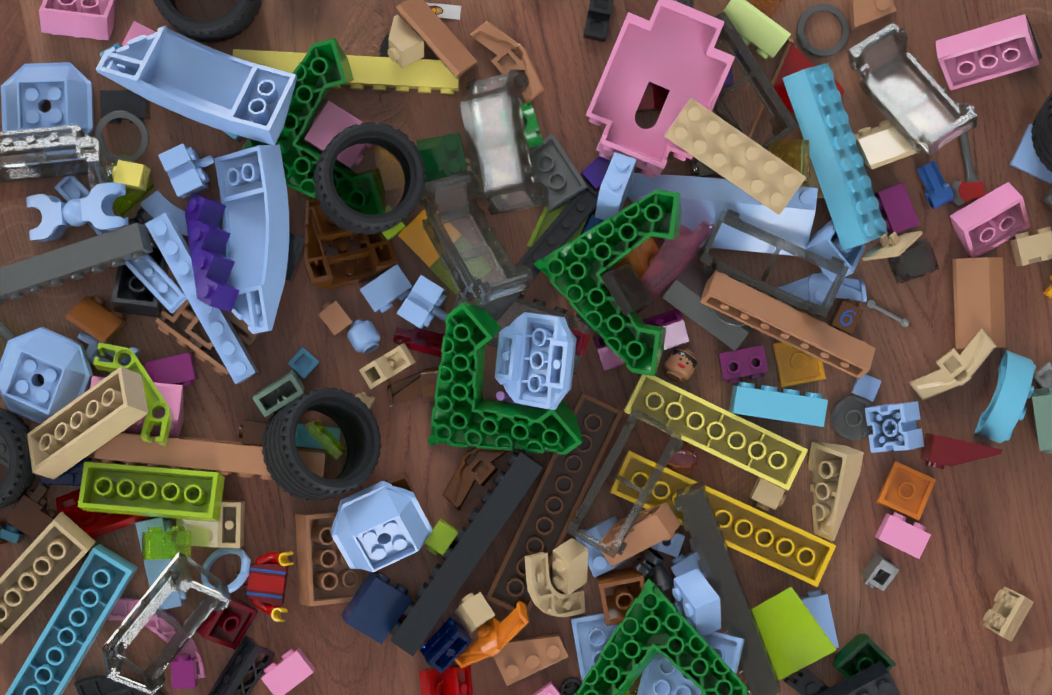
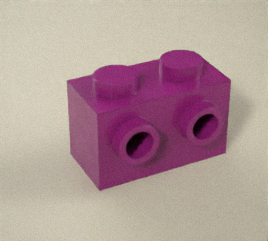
M764 345L717 353L722 380H728V384L742 381L741 377L750 375V379L764 377V372H769Z

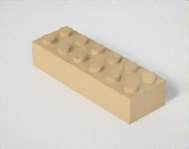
M691 97L664 135L667 139L778 215L782 213L806 179L800 172Z
M119 367L27 434L32 472L55 479L147 415L148 408L142 375Z
M62 511L0 577L1 644L96 542Z

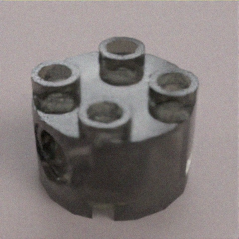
M928 239L914 243L915 245L908 247L900 256L887 258L896 284L925 276L926 272L930 271V273H933L940 269Z

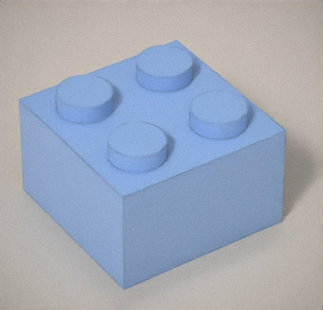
M697 568L674 578L672 593L675 598V604L673 605L703 637L721 629L720 598Z

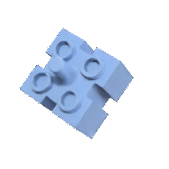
M183 143L158 155L178 197L187 200L191 198L192 193L199 194L210 189L207 184L210 182L209 176L205 169L202 170V168L215 162L212 155L200 159L195 149Z
M420 275L397 314L421 329L424 325L428 327L435 316L446 322V315L448 313L440 309L447 298L444 295L446 290Z
M918 401L865 408L867 426H872L873 434L869 435L871 453L911 450L924 447L922 428L917 429L916 420L920 419Z

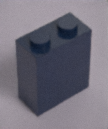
M370 572L342 612L341 617L346 624L382 644L412 601V598L408 594L409 590L400 583H397V585L390 582L391 579L382 572H379V574Z

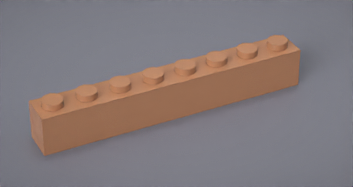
M715 271L706 281L700 303L858 379L870 371L876 348L867 342L858 340L844 331L829 326L826 322L819 321L805 312L790 307L785 302H780L764 292H759L745 283L734 280L725 273Z

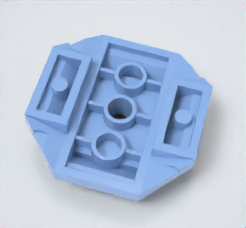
M70 62L24 64L1 85L2 131L30 155L76 153L80 145L95 129L93 83ZM50 101L51 109L44 113L42 106L45 102Z
M524 312L509 326H506L499 332L495 378L500 385L504 386L506 392L515 403L544 409H556L564 396L571 390L576 337L569 329L565 317Z
M40 327L8 340L0 361V395L8 409L42 424L88 390L93 374L86 357L84 344L45 327ZM39 374H41V375L43 376V378H44V384H41V383L39 382V380H38V375H39Z
M380 481L340 501L338 512L331 528V535L350 569H363L375 572L420 551L433 529L414 492L392 486V484L385 481Z

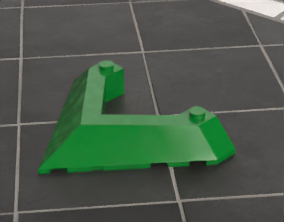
M336 38L313 43L306 56L292 73L297 75V80L284 127L275 144L280 145L286 185L312 198H316L314 171L322 151L305 142L304 138L331 88L354 80L348 58ZM248 138L241 150L270 144ZM336 160L333 169V181L337 194L342 201L351 209L362 214H384L385 189L379 168L356 173Z
M656 189L534 263L550 279L549 281L560 294L569 300V304L588 325L605 340L606 345L625 362L626 367L632 373L649 376L656 375L664 350L667 327L644 324L607 271L653 236L666 239L679 237L682 218L679 192Z
M465 301L446 315V331L442 342V358L437 376L434 397L435 405L432 410L430 424L432 426L430 436L428 437V445L441 443L454 447L475 446L481 449L508 451L522 449L526 450V452L544 453L549 451L566 455L583 443L576 416L563 400H561L556 409H541L483 399L485 344L496 335L501 327L486 310Z
M648 578L638 598H635L626 612V617L622 623H619L599 654V659L583 679L581 687L577 693H574V695H624L658 652L665 656L683 675H686L701 690L702 695H748V687Z

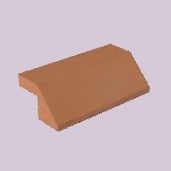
M406 0L396 7L397 12L424 40L425 44L456 79L461 77L468 69L472 71L478 65V61L424 0Z
M1003 257L952 259L956 349H965L981 328L996 345L995 348L1006 347Z

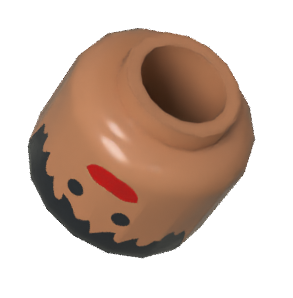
M683 347L682 350L674 349L664 364L666 375L676 382L689 380L697 367V360L694 357V353L688 348Z

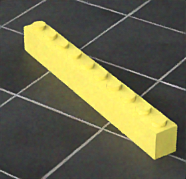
M233 49L234 57L288 73H293L307 54ZM346 55L354 80L341 85H350V89L363 90L364 86L373 87L375 91H386V87L395 88L397 92H409V89H418V93H431V90H440V94L452 95L454 91H459V78L456 79L440 60L419 59L401 68L390 57ZM341 85L334 86V87H332V88H333V89H340V88H341Z

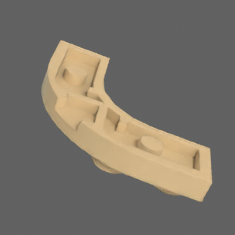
M541 552L525 556L527 590L534 604L542 612L556 617H569L585 613L584 590L577 589L567 595L555 591L551 585L548 553Z

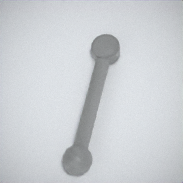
M874 300L867 301L866 306L868 308H874L900 322L902 327L909 325L908 319H902L876 305Z

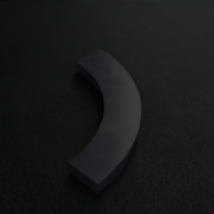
M101 675L74 682L79 695H165L157 688L143 681L125 676Z

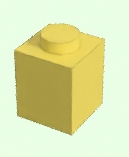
M118 160L117 166L112 171L113 182L125 184L126 188L146 191L151 169L143 164Z

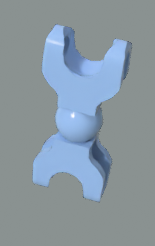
M117 182L97 184L87 197L74 198L66 203L53 195L37 194L26 197L27 207L39 209L42 214L40 225L29 231L30 241L47 242L59 240L68 227H80L88 222L100 230L108 231L128 226V218L116 216L112 209L115 199L126 194L125 184Z

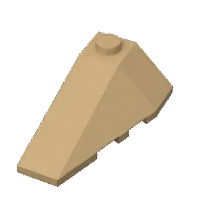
M816 441L811 443L808 469L812 471L813 484H810V492L814 494V505L812 506L814 534L830 541H835L860 475L864 452L845 445Z

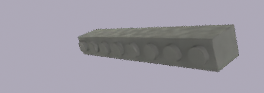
M134 223L0 268V305L8 299H21L24 297L23 294L29 292L31 294L40 293L47 286H61L64 284V281L69 279H82L84 274L90 272L91 274H97L105 271L104 268L109 266H122L125 264V261L130 259L140 260L145 258V254L153 252L147 226Z

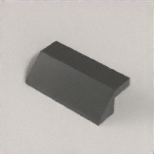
M686 260L674 276L675 280L663 294L662 298L736 351L752 327L748 325L741 327L727 326L714 317L708 306L700 303L706 281L710 276L689 260Z

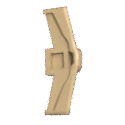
M981 328L961 354L953 348L936 361L941 369L910 381L909 384L923 401L957 386H962L972 378V375L994 350L996 345L986 331Z

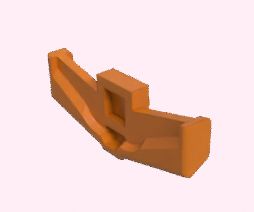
M519 601L517 607L501 623L493 617L477 629L478 639L459 647H453L455 662L463 668L499 653L529 623L526 604Z

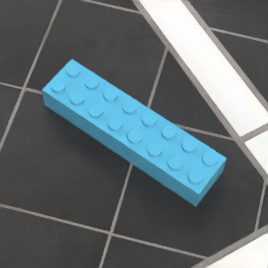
M825 63L807 68L784 77L783 81L842 250L875 240L884 233L888 234L886 222L881 216L879 202L874 196L871 180L866 173L863 157L859 153L856 137L851 130L849 117L844 110L841 94L836 87L834 74L829 64Z
M101 544L93 547L6 695H62L138 569V566Z

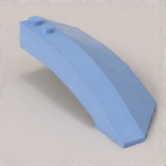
M166 25L158 28V32L146 37L141 35L127 41L128 45L116 50L114 47L106 50L96 68L98 73L166 109L213 128L274 146L284 127L297 80L296 74L255 64L215 50L168 29Z
M258 145L214 158L221 203L226 205L223 213V230L231 233L223 255L235 261L227 283L240 290L231 312L239 320L243 319L249 325L248 329L252 334L271 331L285 284L289 251V206L280 145Z
M634 173L631 189L628 194V198L632 203L639 201L656 189L680 193L682 218L679 237L675 239L661 238L666 245L748 251L797 257L806 256L807 251L805 249L809 243L816 212L818 188L800 186L782 213L778 215L727 179L662 174L660 176L654 175L651 178L642 173Z

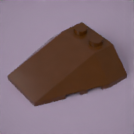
M306 198L304 266L312 286L334 289L374 279L398 264L391 241L387 240L381 232L363 235V233L356 234L346 231V228H340L331 221L329 216L324 214L319 206L320 202L316 198Z

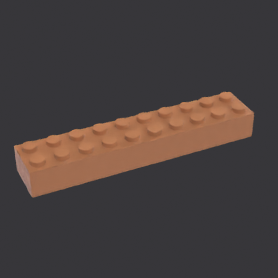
M121 432L95 450L94 456L96 459H101V463L108 464L124 461L123 465L132 466L146 463V467L160 468L167 465L169 469L186 470L187 468H192L193 471L206 472L215 470V472L221 475L237 472L238 477L251 478L254 474H258L260 479L272 480L271 474L266 469V463L264 464L263 446L243 444L242 442L169 436L167 446H163L155 441V437H160V435L150 434L153 442L148 443L140 438L141 433ZM297 448L299 457L304 465L314 474L327 478L330 451Z

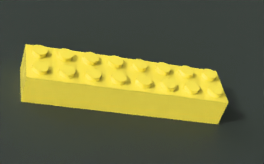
M640 374L623 412L788 491L808 449L656 376Z

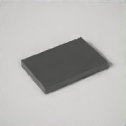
M554 134L543 139V145L527 149L515 157L550 213L589 190Z

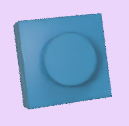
M302 347L288 362V365L305 379L320 361Z
M11 524L1 526L0 538L16 544L22 542L25 535L24 532L19 531V529Z

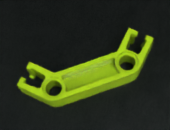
M98 343L97 349L100 352V356H105V353L114 355V361L102 362L100 357L95 356L93 365L97 370L114 372L119 367H123L142 375L148 414L145 415L140 438L144 442L152 443L153 439L150 438L153 426L158 425L161 426L160 437H155V441L160 445L167 446L173 421V412L137 356L131 349ZM130 357L131 362L126 366H122V359ZM160 409H164L165 415L160 419L155 418V413Z

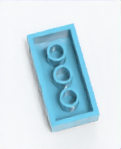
M739 382L738 386L732 385L729 412L824 427L828 400L822 399L823 394L806 392L805 396H800V391L783 388V393L777 392V387L761 385V389H754L755 384Z

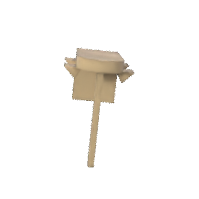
M365 392L355 395V397L360 398L367 405L368 409H371L376 397L366 396Z

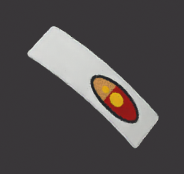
M426 3L439 18L460 20L461 6Z

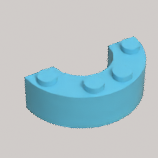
M1004 350L997 369L999 377L994 395L986 410L981 413L974 432L975 435L997 443H1002L1005 440L1009 441L1018 419L1022 420L1024 418L1026 400L1031 398L1034 391V386L1031 384L1036 365L1033 364L1031 359Z

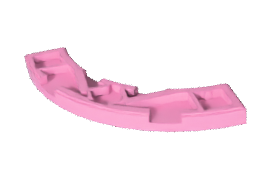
M120 597L108 617V621L121 620L146 626L168 643L176 658L180 654H191V657H197L198 678L206 677L204 662L195 641L176 618L165 610L155 612L154 605L146 601Z

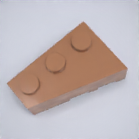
M849 0L850 32L893 15L897 11L893 0Z
M664 502L618 519L597 546L612 567L663 540H670L676 535L675 531L681 523L669 505Z
M551 633L512 638L493 657L508 686L568 658L569 655L560 634Z

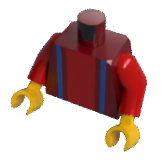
M292 551L284 553L269 552L258 557L255 563L250 565L249 576L242 584V586H247L246 597L250 598L251 603L262 612L270 615L274 621L284 622L285 620L280 616L281 612H288L286 608L278 607H282L284 604L289 565L294 564V562H289L288 555H293ZM239 571L236 572L235 579L238 577Z

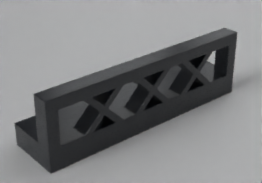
M245 635L208 695H233L239 691L240 695H250L264 673L263 670L269 665L275 653L258 645L251 637ZM258 654H265L263 660L255 664ZM252 672L251 679L243 683L245 675Z

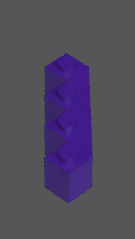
M192 193L191 199L187 204L185 219L197 299L211 307L231 312L240 290L227 283L235 261L223 255L231 233L218 227L226 205L215 199Z

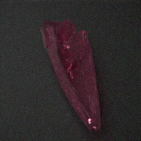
M702 221L694 232L681 224L679 237L665 240L654 261L627 298L637 314L660 296L681 274L709 236L714 224L709 221Z

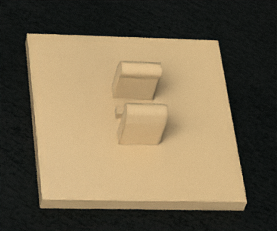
M922 231L903 234L893 232L890 236L884 233L880 237V242L862 259L863 261L900 256L923 233Z

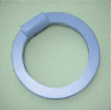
M219 548L206 559L201 570L203 587L214 595H227L236 591L249 576L251 560L247 553L241 548ZM225 554L240 556L241 569L238 577L225 587L212 586L209 582L208 574L215 560Z

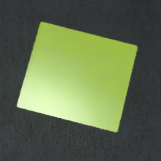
M792 587L729 621L730 626L738 637L745 639L744 645L772 683H776L837 650Z

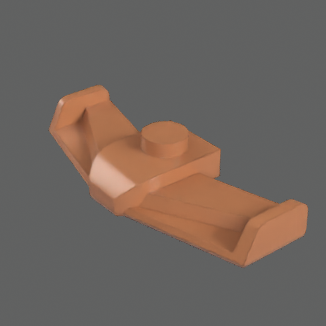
M487 20L469 34L497 55L491 60V63L505 79L511 74L513 75L525 102H532L544 91L528 57V52L521 43H517Z

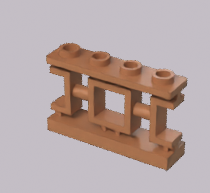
M188 299L179 307L174 315H171L166 310L161 312L160 317H157L155 320L159 324L157 328L166 335L173 334L177 337L176 342L185 349L188 346L196 351L194 356L203 362L208 360L213 364L212 369L223 376L224 373L230 375L222 362L202 348L205 346L212 350L214 345L211 341L209 343L193 331L200 320L193 311L187 308L190 305ZM224 310L231 322L249 334L246 337L244 334L239 333L240 339L249 346H252L255 339L261 333L252 334L248 329L249 325L243 319L239 320L232 312ZM182 315L186 317L191 323L185 332L191 338L189 339L166 322V320L168 319L172 323H176Z

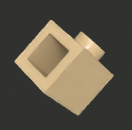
M758 477L749 498L758 502L757 507L769 511L770 508L776 510L778 506L781 507L786 495L784 494L785 489Z

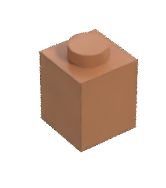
M329 300L320 307L322 312L318 315L334 336L339 335L354 322L339 301L332 302Z

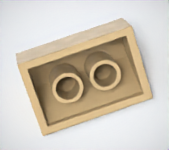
M913 111L906 112L900 116L901 118L894 121L888 119L880 122V126L875 128L866 127L860 129L855 137L864 164L870 169H875L936 146L935 140L921 115Z

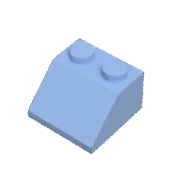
M831 219L811 237L805 250L830 281L835 282L854 273L866 246L862 244L842 250Z
M615 515L574 534L576 540L588 548V566L594 578L630 559L628 558L611 567L597 546L599 541L617 521Z

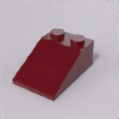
M926 433L920 459L926 460V465L944 469L945 465L955 466L999 455L1002 453V449Z

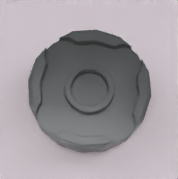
M847 396L840 399L831 411L833 430L840 437L847 440L866 438L873 430L872 426H867L865 408L872 407V405L866 399L859 396Z

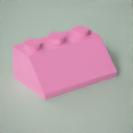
M43 0L39 9L41 33L109 40L114 28L117 0Z
M1009 182L950 215L954 231L970 258L980 257L1013 238L1016 234H1020L1031 227L1023 197Z

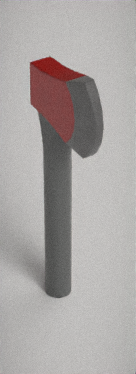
M964 115L955 116L966 172V182L953 181L951 184L955 198L953 202L957 206L972 199L985 196L983 181L979 182L974 171Z

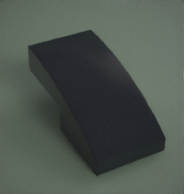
M590 0L583 38L605 42L613 0Z

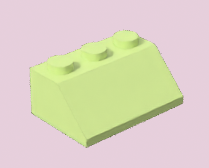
M731 0L718 17V19L724 21L723 29L729 33L732 30L739 35L738 40L746 46L752 44L757 48L755 52L764 59L768 57L773 59L791 35V33L746 0Z

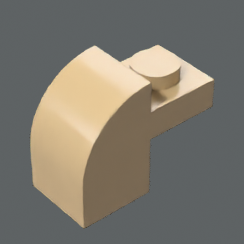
M405 343L364 366L359 371L369 388L372 389L416 361Z

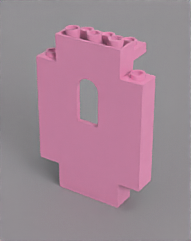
M658 0L650 20L628 12L585 115L589 117L588 121L595 125L601 126L602 123L606 124L596 148L597 151H600L599 156L612 160L614 152L637 159L635 166L642 169V174L651 178L654 175L660 176L662 169L665 168L670 151L674 152L673 157L685 161L686 158L692 160L693 156L667 139L664 135L690 97L712 112L735 56L714 48L724 21L674 0ZM652 82L670 91L656 124L652 128L643 129L636 124L635 114L648 83Z

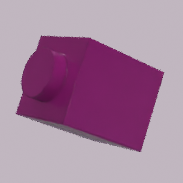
M180 654L171 661L172 689L195 688L199 684L197 657H191V654Z

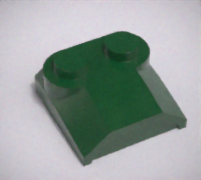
M449 133L444 136L416 141L420 157H423L426 169L424 171V174H426L425 185L468 178L461 133Z
M866 633L858 634L835 655L833 662L834 667L846 679L879 661L884 664L888 671L897 664Z

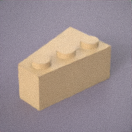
M1051 227L1037 229L1038 234L1029 236L1028 232L1016 234L1015 239L1010 240L1015 267L1052 259Z

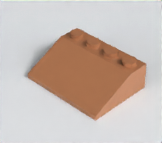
M338 511L295 514L299 603L301 605L319 606L350 602L370 573V571L363 569H350L332 538L331 528Z

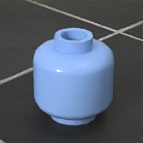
M359 319L350 325L351 329L348 331L347 337L356 352L368 354L378 348V343L381 339L380 334L371 321Z

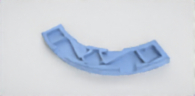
M159 190L140 203L154 219L163 213L170 214L180 233L188 236L185 211L169 202ZM222 216L221 221H220L219 226H218V227H220V228H222V229H223V216Z

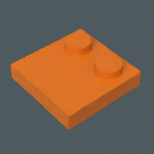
M893 461L876 503L915 521H919L936 479L897 461Z

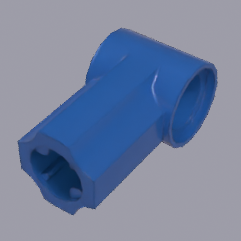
M935 161L916 169L926 190L925 197L932 209H936L955 199L951 187L947 182H944Z

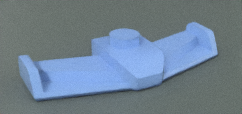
M814 273L774 289L775 299L785 302L789 306L809 300L810 308L833 306V298L846 300L848 298L853 301L867 302L866 286L863 280L844 277L831 282L824 273Z

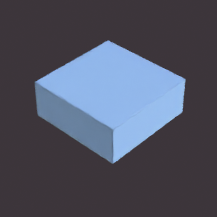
M865 374L860 379L857 378L851 393L873 402L882 381Z

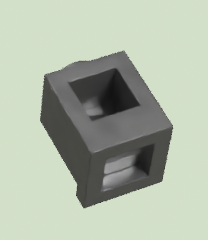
M875 550L873 552L874 556L861 574L865 578L863 582L870 588L874 589L877 587L884 591L899 572V568L893 561Z

